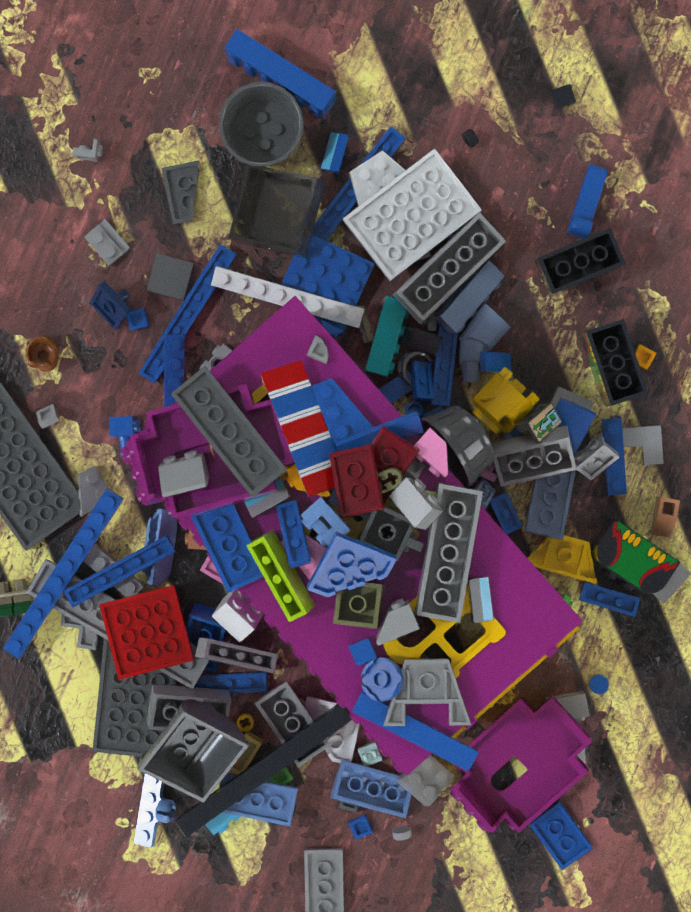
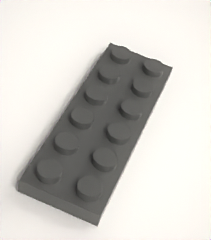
M206 366L171 393L252 498L287 471V468Z

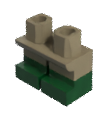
M26 579L14 580V591H9L8 581L0 582V617L27 612L34 600L33 596L26 593L28 590Z

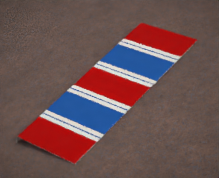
M299 360L260 373L308 497L334 488L335 484L329 453L337 451L302 361Z

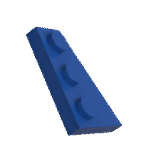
M332 378L311 386L334 445L339 440L373 428Z

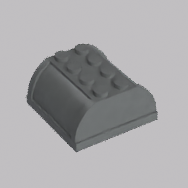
M187 699L179 706L177 714L150 749L142 754L139 759L138 770L204 803L247 749L249 743L239 727L229 717L195 699Z

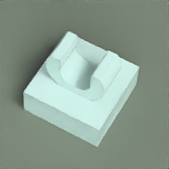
M375 741L358 748L365 767L382 761Z

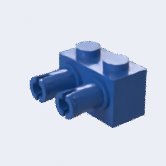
M136 416L109 417L110 437L119 438L121 450L127 444L126 441L130 440L131 435L139 434L142 431L141 420H138Z

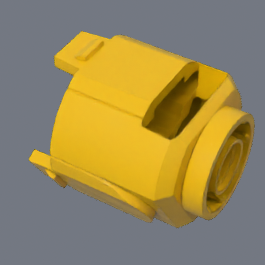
M506 367L499 373H496L473 398V404L476 408L472 413L496 435L500 430L504 433H510L515 425L540 400L534 392L525 398L522 393L526 387L516 378L509 383L507 380L513 373Z

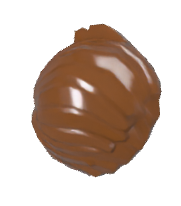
M44 335L33 338L26 347L28 366L43 372H50L57 367L59 350L54 340Z

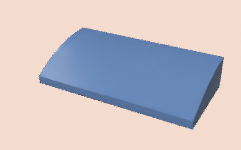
M341 760L330 798L406 818L412 794L396 781L399 778L398 775Z

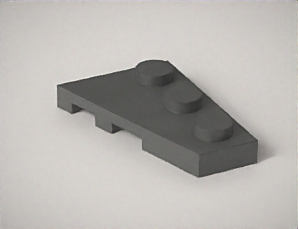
M199 160L162 168L173 225L193 222Z

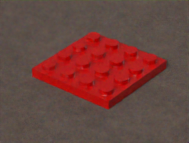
M175 585L99 604L119 680L195 660Z

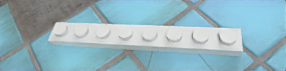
M218 266L215 267L211 282L212 286L284 306L291 298L296 296L312 315L357 328L360 327L364 309Z

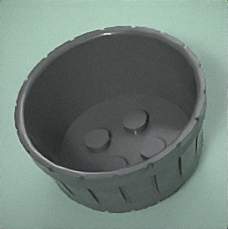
M255 82L238 88L234 91V94L228 97L220 113L219 131L227 150L236 159L250 166L268 167L284 161L295 151L303 132V116H301L302 112L298 103H296L295 98L289 92H286L284 88L276 84Z
M457 405L450 406L445 410L420 419L423 432L419 433L422 437L431 428L446 442L448 469L465 488L468 489L473 485L476 479L491 466L494 461V453L489 437L480 423L462 407Z

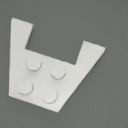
M380 151L349 172L358 207L406 171L383 151Z

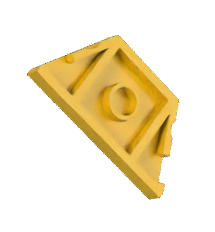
M564 535L563 540L546 537L528 557L529 561L537 568L594 584L597 583L590 543L566 535Z

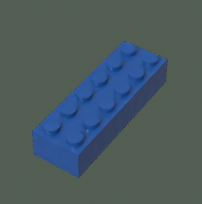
M237 28L224 47L230 64L235 67L241 66L245 69L244 72L253 78L254 76L260 78V82H268L284 88L286 92H289L295 98L300 108L304 106L317 119L319 117L324 119L336 101L335 90Z

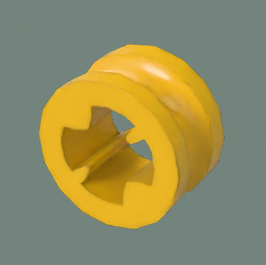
M243 713L237 719L236 724L241 731L247 732L252 729L254 718L248 713ZM248 718V722H251V725L243 727V723H240V720Z

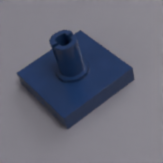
M105 281L98 286L89 302L114 330L121 327L131 310L125 303L130 298L129 292L122 289L116 293Z

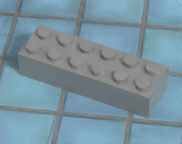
M478 213L411 276L393 296L418 323L423 322L506 241L483 215Z
M437 484L435 498L439 501L438 506L443 512L429 526L415 615L460 623L483 491Z

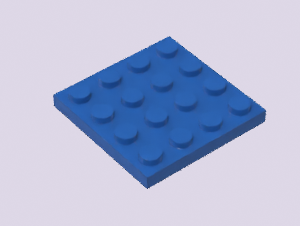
M310 233L305 256L294 254L281 285L356 306L375 263ZM313 315L319 323L322 324V321L342 329L344 333L347 324Z

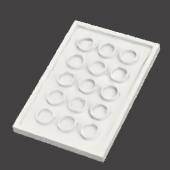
M433 149L344 217L343 221L385 276L391 281L481 212L482 209L439 153Z

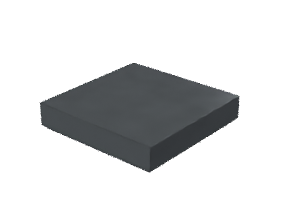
M157 253L147 291L184 301L194 263Z

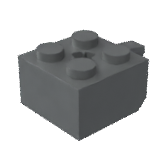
M384 506L385 510L370 514L359 541L395 554L396 561L399 560L403 550L408 552L409 548L421 552L424 543L414 539L416 535L412 532L414 526L405 515ZM390 526V530L393 532L392 536L383 537L381 529Z

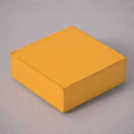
M641 344L635 350L639 366L648 370L656 355V352Z

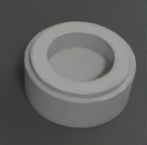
M400 826L392 830L393 839L399 841L409 839L412 836L411 827Z

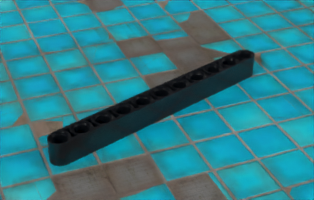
M336 704L211 793L204 803L200 801L180 815L174 822L185 837L190 836L352 720L349 716V710Z

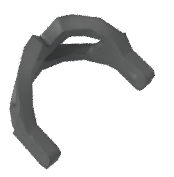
M420 351L407 352L398 360L397 372L407 385L412 383L406 376L405 369L408 360L417 355L424 357L428 363H431L433 360L427 353Z

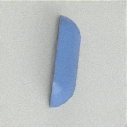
M158 509L153 518L150 517L148 520L145 546L168 535L175 548L177 520L173 518V515H169L167 509ZM174 553L142 570L146 574L148 584L157 586L167 580L171 573Z

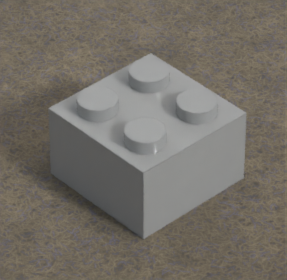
M430 755L410 774L406 776L403 772L396 781L424 806H431L454 775Z

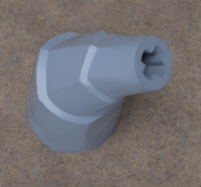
M486 303L479 308L459 337V364L462 368L463 382H480V352H490L511 328Z

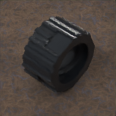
M472 129L462 133V138L468 147L473 148L479 143V138Z

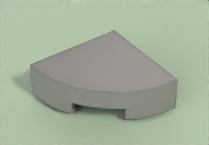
M315 335L307 356L327 364V347L323 340Z

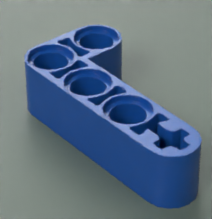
M589 163L567 229V235L579 239L589 236L593 225L592 219L608 169Z

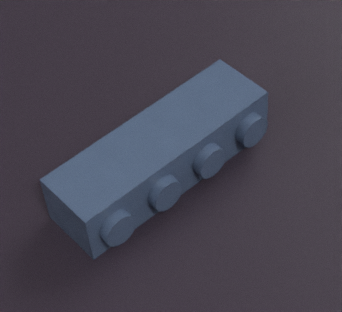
M486 260L460 285L433 318L448 333H459L466 326L465 322L475 316L478 311L477 308L489 299V294L501 285L504 275L490 260Z

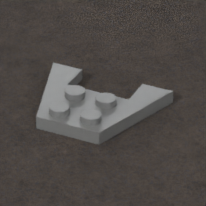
M448 658L404 659L401 668L403 675L402 688L399 694L391 700L383 726H405V704H449V725H471Z

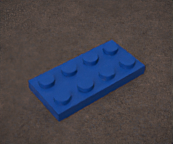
M235 504L191 516L227 593L263 577L246 546L252 540Z

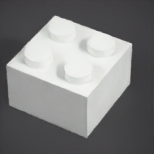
M236 589L222 599L212 617L240 643L255 630L264 613L261 610L257 612L249 603L251 601L247 594L242 595Z

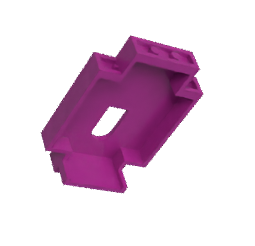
M248 384L225 390L283 465L286 467L295 464L271 400L255 404L251 388ZM179 404L146 412L147 419H145L147 431H151V434L145 436L134 434L130 436V440L126 441L128 447H125V452L128 460H131L133 465L130 471L133 480L137 481L138 489H136L138 501H142L143 505L148 506L169 500V503L166 504L170 516L173 515L174 519H182L278 492L276 482L273 481L252 498L212 447L216 463L207 466L210 474L207 486L163 497L158 468L163 459L175 456L180 451L209 444Z
M554 695L537 709L524 696H521L468 744V746L478 750L479 753L469 771L455 765L459 771H464L465 774L451 785L450 794L456 801H460L464 805L463 808L468 815L475 817L477 825L483 831L486 830L488 833H493L506 818L508 826L520 833L588 773L589 768L577 755L592 743L593 738ZM513 756H516L527 768V771L504 790H498L493 787L491 783L492 775Z

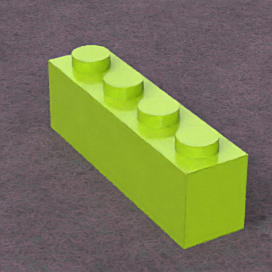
M274 530L267 532L246 545L289 622L307 614L316 606L296 569L289 567L287 553Z

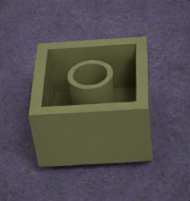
M366 583V585L351 590L347 588L338 591L333 624L380 629L385 585Z

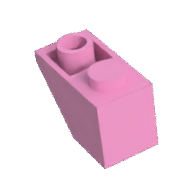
M429 428L414 444V446L420 449L415 458L420 463L425 461L430 466L428 470L437 478L439 476L444 478L448 475L447 445L441 437Z

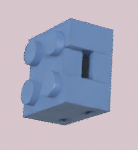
M323 496L301 514L303 517L301 522L309 531L313 528L318 533L316 539L324 547L329 545L335 532L346 535L351 530V527Z

